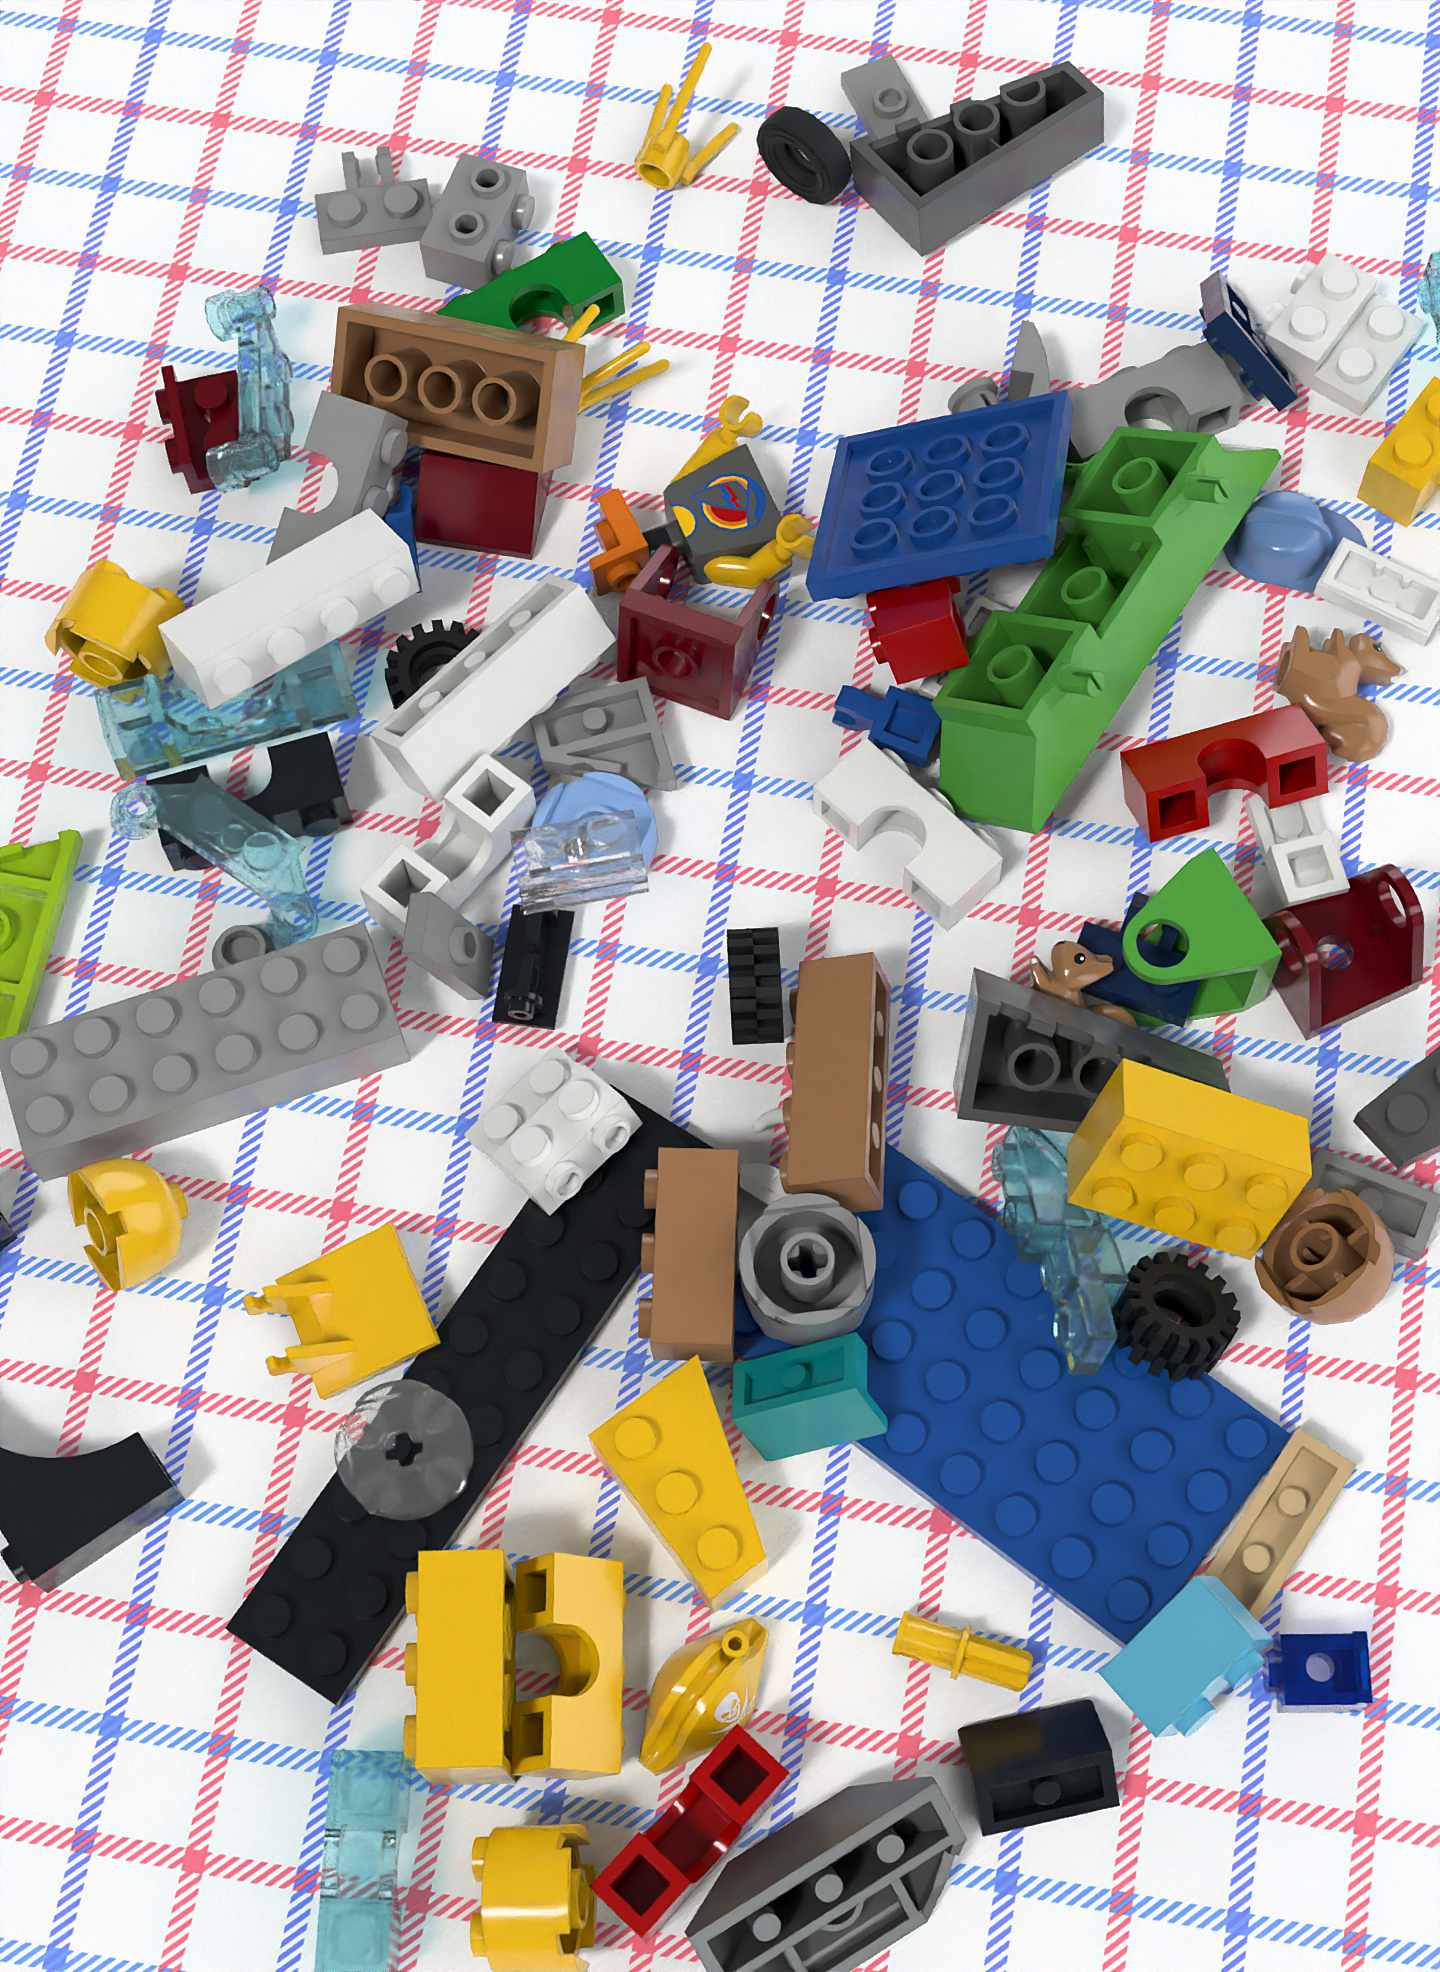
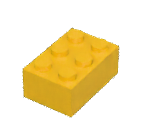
M1125 1058L1121 1060L1067 1145L1068 1203L1248 1260L1253 1258L1312 1177L1308 1118Z
M504 1549L418 1551V1572H407L406 1609L408 1615H415L417 1642L406 1643L404 1670L406 1686H414L416 1715H405L404 1756L405 1759H413L414 1768L432 1786L516 1784V1775H511L513 1703L516 1702V1573Z

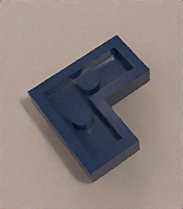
M1217 270L1199 284L1203 304L1199 309V313L1206 324L1202 333L1217 355L1224 359L1230 354L1243 370L1238 375L1249 393L1257 401L1267 397L1277 411L1280 412L1298 398L1294 375L1258 334L1253 310L1223 274Z

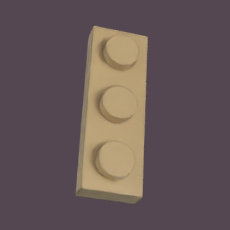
M1297 1427L1203 1576H1217L1259 1622L1357 1465Z

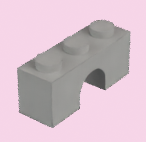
M1207 341L1194 346H1178L1167 352L1161 359L1140 367L1128 366L1122 368L1108 380L1085 389L1075 387L1068 390L1074 412L1066 462L1083 464L1089 461L1104 447L1117 426L1130 427L1129 424L1142 419L1158 420L1168 425L1173 431L1219 434L1236 427L1244 394L1223 358L1217 355Z
M325 390L321 391L303 448L327 457L332 462L338 475L337 492L327 507L315 513H303L284 506L266 565L368 508L383 519L389 502L387 487L393 468L402 461L407 449L408 437L405 431L409 421L388 411Z

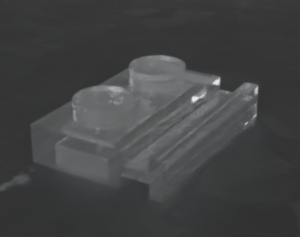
M633 809L509 832L524 915L650 892Z

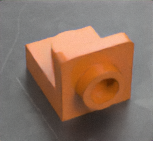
M619 488L597 497L601 521L594 523L593 528L604 553L592 557L588 563L592 584L598 596H603L613 591L617 593L627 591L628 587L650 560L648 544Z

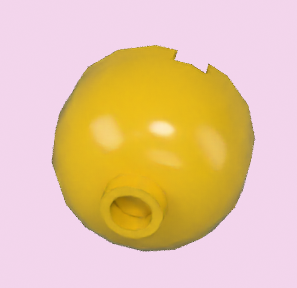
M122 1157L98 1160L84 1165L82 1169L69 1174L67 1194L75 1227L86 1224L93 1245L90 1244L83 1248L98 1277L108 1289L113 1292L122 1291L127 1288L132 1289L161 1274L178 1253L183 1232L181 1220L187 1218L189 1213L188 1205L180 1186L175 1181L166 1183L163 1176L149 1164L141 1160Z

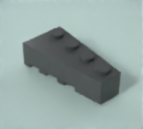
M1068 60L999 86L1000 94L994 97L973 101L968 97L949 105L950 113L920 124L918 118L915 117L896 124L894 134L872 142L869 135L850 141L854 190L923 257L1104 142V92Z
M975 967L973 968L953 1082L957 1119L1075 1134L1123 1058L1231 1093L1221 1060Z

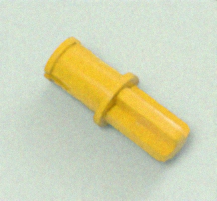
M905 1610L891 1653L951 1671L950 1678L957 1680L958 1674H962L1015 1692H1021L1026 1687L1033 1664V1656L1028 1651L971 1634L972 1626L965 1624L962 1631L912 1615L911 1612Z

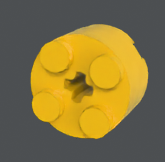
M100 559L97 560L93 569L83 571L45 634L44 639L46 646L55 657L60 648H62L73 658L68 669L89 684L107 693L129 700L136 690L143 691L144 701L154 699L172 667L158 626L182 613L186 606L182 599L173 592L161 587H154L150 590L130 579L128 573L119 565Z
M584 1824L496 1826L489 1836L475 1837L472 1846L471 1862L475 1881H482L481 1911H474L471 1916L469 1931L470 1947L474 1957H487L492 1972L588 1971L590 1963L578 1956L580 1948H594L597 1895L589 1887L596 1879L595 1865H581L578 1845H591L589 1833Z

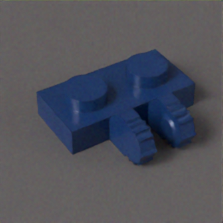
M1135 891L1120 933L1087 921L1084 922L1077 943L1095 955L1111 956L1114 970L1106 977L1082 988L1081 992L1183 1028L1201 979L1169 985L1152 984L1137 977L1129 969L1123 958L1122 940L1125 929L1134 916L1148 903L1149 899L1148 895ZM1162 924V935L1158 946L1136 939V946L1140 956L1147 963L1155 967H1171L1179 964L1186 957L1172 951L1180 932L1172 926Z

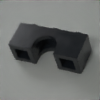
M327 731L267 747L272 767L271 778L265 789L250 799L230 800L221 796L207 765L146 781L161 846L174 872L182 869L190 871L204 870L214 866L219 859L243 852L249 854L265 853L276 848L280 842L304 835L309 837L326 836L335 832L340 825L354 822L337 759Z

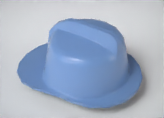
M1281 490L1261 496L1257 501L1252 502L1223 547V551L1231 567L1245 578L1314 594L1317 582L1343 537L1367 548V544L1360 530L1346 516L1318 507L1317 504L1304 494L1291 490Z

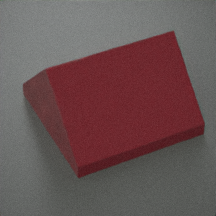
M427 448L421 453L415 528L416 542L532 560L554 470L541 474Z

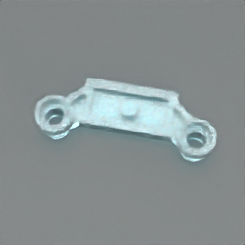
M259 285L239 293L229 289L207 297L204 304L206 320L214 336L222 342L238 338L239 439L237 442L230 441L211 447L206 454L209 476L214 486L224 494L249 487L252 479L278 471L280 462L291 459V434L294 431V418L290 410V383L293 381V369L288 356L281 350L271 320L276 317L277 309L273 295L265 285Z
M202 773L194 783L166 785L133 783L120 790L114 796L110 806L109 820L115 832L121 837L129 840H142L152 835L156 829H164L268 902L270 911L266 918V930L276 945L284 948L312 939L318 928L319 917L315 904L311 900L299 859L306 848L302 843ZM131 801H140L145 804L148 811L143 814H134L128 810L126 804ZM288 910L300 912L304 917L305 924H291L286 919L285 912Z

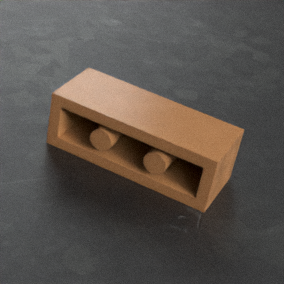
M659 1147L658 1169H646L644 1207L645 1209H656L655 1233H643L641 1271L642 1273H652L653 1282L652 1298H640L638 1337L650 1339L653 1360L689 1361L698 1354L700 1361L734 1362L740 1193L739 1149Z

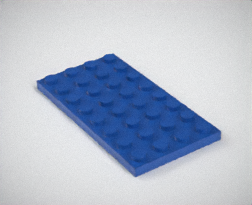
M885 1141L883 1210L852 1213L864 1222L872 1235L876 1250L874 1293L869 1309L861 1325L848 1334L857 1332L867 1346V1392L886 1415L887 1432L851 1441L850 1443L1123 1649L1178 1594L1285 1446L1291 1434L1205 1372L1196 1380L1190 1381L1186 1373L1180 1382L1169 1381L1167 1369H1163L1159 1377L1147 1373L1151 1363L1142 1359L1137 1366L1127 1359L1133 1349L1128 1346L1119 1350L1113 1341L1119 1331H1109L1107 1324L1111 1316L1110 1313H1107L1109 1302ZM812 1262L799 1264V1271L803 1278L816 1277L817 1272L814 1271ZM739 1272L736 1279L734 1356L743 1362L800 1347L766 1336L760 1329V1326L752 1318L745 1305Z

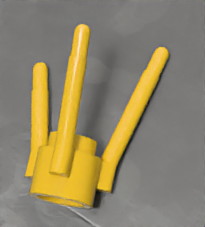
M709 42L701 45L663 128L662 125L673 88L667 83L662 86L643 145L634 159L636 173L646 183L655 188L671 190L675 187L677 181L689 186L697 171L739 129L737 123H729L691 159L688 152L690 149L689 141L676 131L712 51V45Z
M590 305L562 340L576 343L599 314L600 309L598 305ZM643 341L630 350L623 352L582 378L578 414L586 408L669 368V361L660 359L590 392V389L649 352L651 345L649 342Z

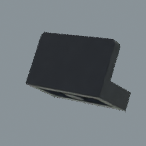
M1089 1699L961 1727L957 1731L959 1744L970 1775L976 1816L983 1837L1120 1806L1112 1748L1095 1706Z

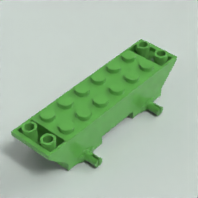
M1117 426L1104 447L1089 461L1083 464L1066 462L1063 487H1072L1073 491L1059 512L1058 519L1067 534L1016 610L1010 612L994 609L979 633L967 642L969 664L947 670L949 672L947 680L931 703V706L942 720L939 792L950 802L957 818L1038 835L1282 458L1278 449L1220 444L1214 434Z

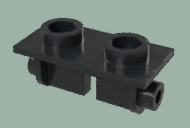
M531 893L528 902L522 905L513 904L492 1015L493 1023L555 1030L575 911L556 909L553 907L554 898L548 894Z

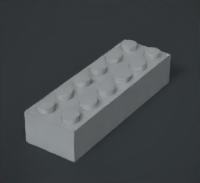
M365 921L0 1040V1071L23 1156L43 1183L68 1175L71 1172L82 1169L84 1165L98 1160L123 1157L411 1061Z

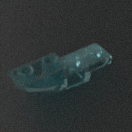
M1009 1126L1002 1142L995 1144L991 1158L992 1175L995 1181L1001 1182L1005 1200L1003 1210L1005 1231L1008 1235H1013L1019 1262L1041 1263V1282L1043 1288L1046 1291H1050L1055 1310L1054 1338L1058 1347L1064 1348L1069 1374L1095 1376L1118 1338L1112 1310L1129 1282L1120 1251L1102 1213L1067 1202V1159L1040 1129Z

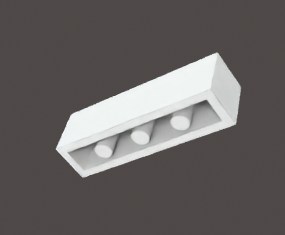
M368 508L159 625L158 628L174 671L207 708L212 710L420 591L409 546L375 512Z
M548 573L369 735L409 789L438 803L485 752L492 756L505 749L510 744L513 734L534 715H538L550 708L556 701L557 694L575 677L595 667L601 658V654L616 639L579 583Z

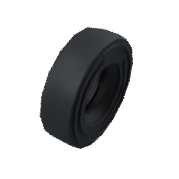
M784 106L772 113L760 126L756 138L760 156L768 170L780 184L788 188L795 195L809 203L824 205L835 199L846 188L852 175L850 158L841 141L816 116L799 107Z

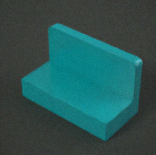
M857 1332L734 1364L731 1420L766 1461H775L887 1432V1417L867 1392V1346Z

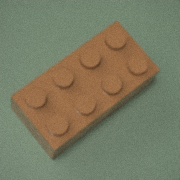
M374 301L340 306L337 313L330 392L388 411L409 421L405 431L408 437L407 444L543 474L572 464L586 345Z

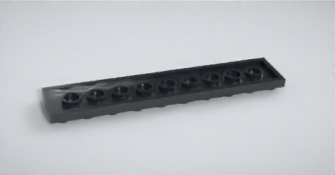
M611 1084L609 1085L624 1097L643 1124L630 1136L622 1149L612 1154L583 1183L580 1190L573 1197L562 1203L550 1216L530 1198L527 1200L437 1327L436 1331L441 1343L418 1354L225 1627L232 1635L339 1709L406 1613L407 1572H418V1551L450 1549L640 1273L643 1233H655L656 1209H645L644 1207L646 1169H658L659 1147L715 1149Z

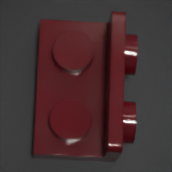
M173 364L162 366L161 371L165 388L155 390V397L163 425L172 423L174 437L164 439L172 474L183 472L191 495L260 480L241 384L236 369L178 381Z

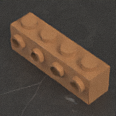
M874 952L799 962L798 988H792L789 994L790 1013L795 1025V1042H789L786 1047V1064L789 1076L792 1079V1095L783 1101V1121L789 1136L788 1154H782L779 1161L781 1185L786 1194L813 1193L826 1195L840 1202V1205L851 1213L883 1210L891 986Z

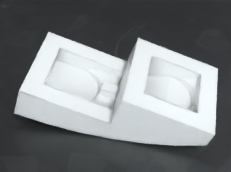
M1259 795L1247 799L1245 810L1272 880L1287 907L1349 891L1350 886L1331 830L1324 832L1313 797L1269 809Z

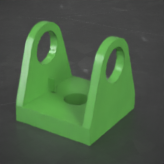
M1214 847L1191 858L1129 922L1122 940V954L1127 966L1137 977L1146 982L1157 985H1169L1201 979L1186 1022L1241 1013L1263 1002L1282 956V951ZM1158 924L1143 940L1158 946L1162 935V924L1172 926L1180 931L1172 951L1186 957L1179 964L1171 967H1155L1147 963L1140 956L1136 946L1138 935L1147 927ZM1114 1004L1124 1008L1134 1016L1136 1024L1139 1026L1157 1027L1170 1024Z

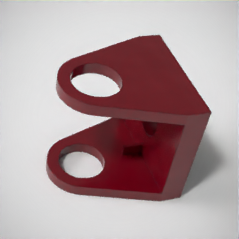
M664 543L628 587L619 604L617 682L622 683L646 676L651 694L730 721L770 629L778 604L780 584L767 578L764 579L733 623L668 601L667 597L676 575L679 551L677 547Z
M1387 863L1347 879L1350 889L1346 893L1289 906L1261 919L1282 951L1272 983L1306 1041L1417 990L1423 980V911L1412 885L1402 871L1393 864ZM1390 886L1394 889V891L1396 892L1397 896L1401 901V904L1405 912V917L1401 914V912L1399 911L1398 907L1394 902ZM1326 944L1337 945L1347 953L1350 964L1340 970L1328 969L1319 962L1316 949Z

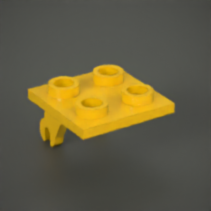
M390 1222L275 1279L277 1285L262 1288L264 1296L254 1297L247 1295L242 1300L248 1315H260L267 1312L291 1316L302 1346L287 1347L284 1349L287 1356L281 1358L269 1356L266 1358L265 1364L271 1376L287 1373L310 1374L319 1398L322 1400L341 1393L441 1343L396 1227Z

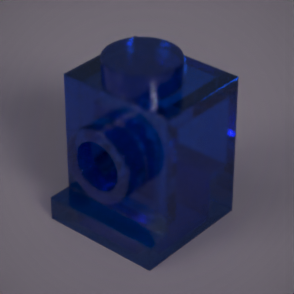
M1353 1631L1352 1633L1280 1634L1272 1643L1273 1651H1264L1263 1653L1265 1660L1262 1666L1264 1689L1266 1694H1276L1277 1713H1361L1373 1703L1367 1631ZM1318 1657L1328 1664L1330 1669L1328 1680L1316 1681L1309 1676L1306 1669V1663L1309 1658Z

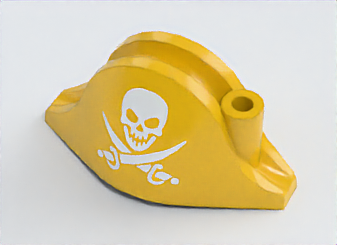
M749 1618L684 1645L664 1662L657 1672L651 1689L638 1760L640 1764L655 1776H659L711 1752L737 1723L744 1729L751 1719L757 1701L769 1631L753 1618Z

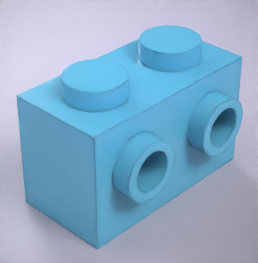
M1195 1576L1099 1674L1155 1738L1174 1736L1179 1732L1184 1738H1187L1199 1730L1214 1715L1216 1709L1210 1702L1228 1684L1233 1689H1237L1261 1669L1265 1660L1259 1653L1273 1640V1637L1217 1576Z

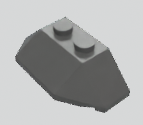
M932 1776L848 1786L727 1862L684 1933L707 1972H850L928 1922L948 1880L955 1855H960L967 1838L939 1785Z

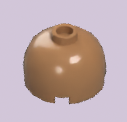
M1320 1187L1307 1189L1300 1193L1267 1237L1262 1259L1255 1254L1254 1268L1261 1288L1289 1314L1318 1325L1352 1322L1367 1314L1385 1296L1394 1275L1395 1247L1388 1228L1380 1216L1352 1191L1341 1188L1342 1193H1326Z

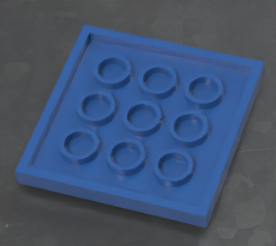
M1068 390L839 438L805 581L812 601L818 602L834 598L850 599L860 593L890 587L907 588L921 581L952 575L968 576L983 569L1014 563L1025 565L1033 563L1040 558L1053 556L1074 412Z

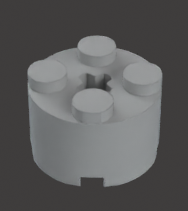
M801 1193L774 1201L763 1210V1214L748 1228L741 1242L739 1266L741 1290L745 1305L766 1336L793 1345L804 1346L846 1335L854 1331L861 1325L874 1293L876 1250L868 1227L858 1216L856 1217L849 1210L841 1206L840 1202L826 1195ZM812 1262L813 1269L817 1272L816 1277L803 1278L799 1271V1264Z

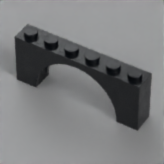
M0 1211L1 1252L18 1237ZM138 1431L104 1449L71 1457H34L14 1453L0 1447V1531L9 1544L0 1550V1554L11 1573L21 1585L31 1580L46 1593H50L186 1501L152 1446Z

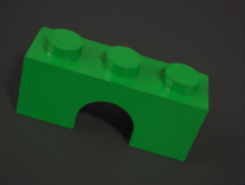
M584 231L569 240L556 242L545 253L519 267H511L504 270L495 280L473 292L454 297L445 307L435 311V313L519 331L518 329L531 319L550 317L559 320L570 330L588 307L596 304L600 312L581 336L583 337L625 314L622 279L595 242Z

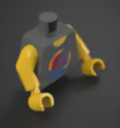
M740 395L729 396L723 401L719 409V420L724 427H715L663 491L667 523L644 531L642 534L648 544L650 559L664 543L677 547L679 557L683 556L697 584L714 583L716 585L752 590L758 588L764 579H771L784 568L790 566L793 554L800 559H811L815 539L808 535L801 536L813 527V523L803 516L790 514L782 519L747 444L738 446L736 439L739 436L746 438L754 437L760 433L763 427L761 415L753 411L747 413L742 421L739 422L740 415L750 404L748 399Z

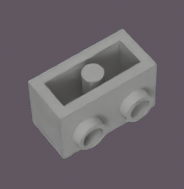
M464 152L461 153L419 242L427 278L474 291L495 280L500 273L511 267L514 257V241L519 230L526 231L528 229L535 209V198L529 195L526 170Z

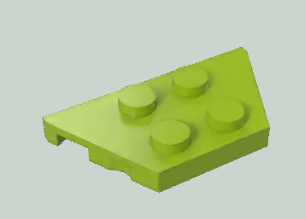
M68 829L58 832L59 839L26 848L23 847L21 842L0 847V1040L27 1031L84 842L77 830Z

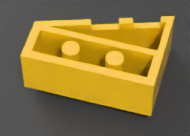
M697 1354L588 1434L594 1455L714 1614L767 1574L768 1569L767 1557Z

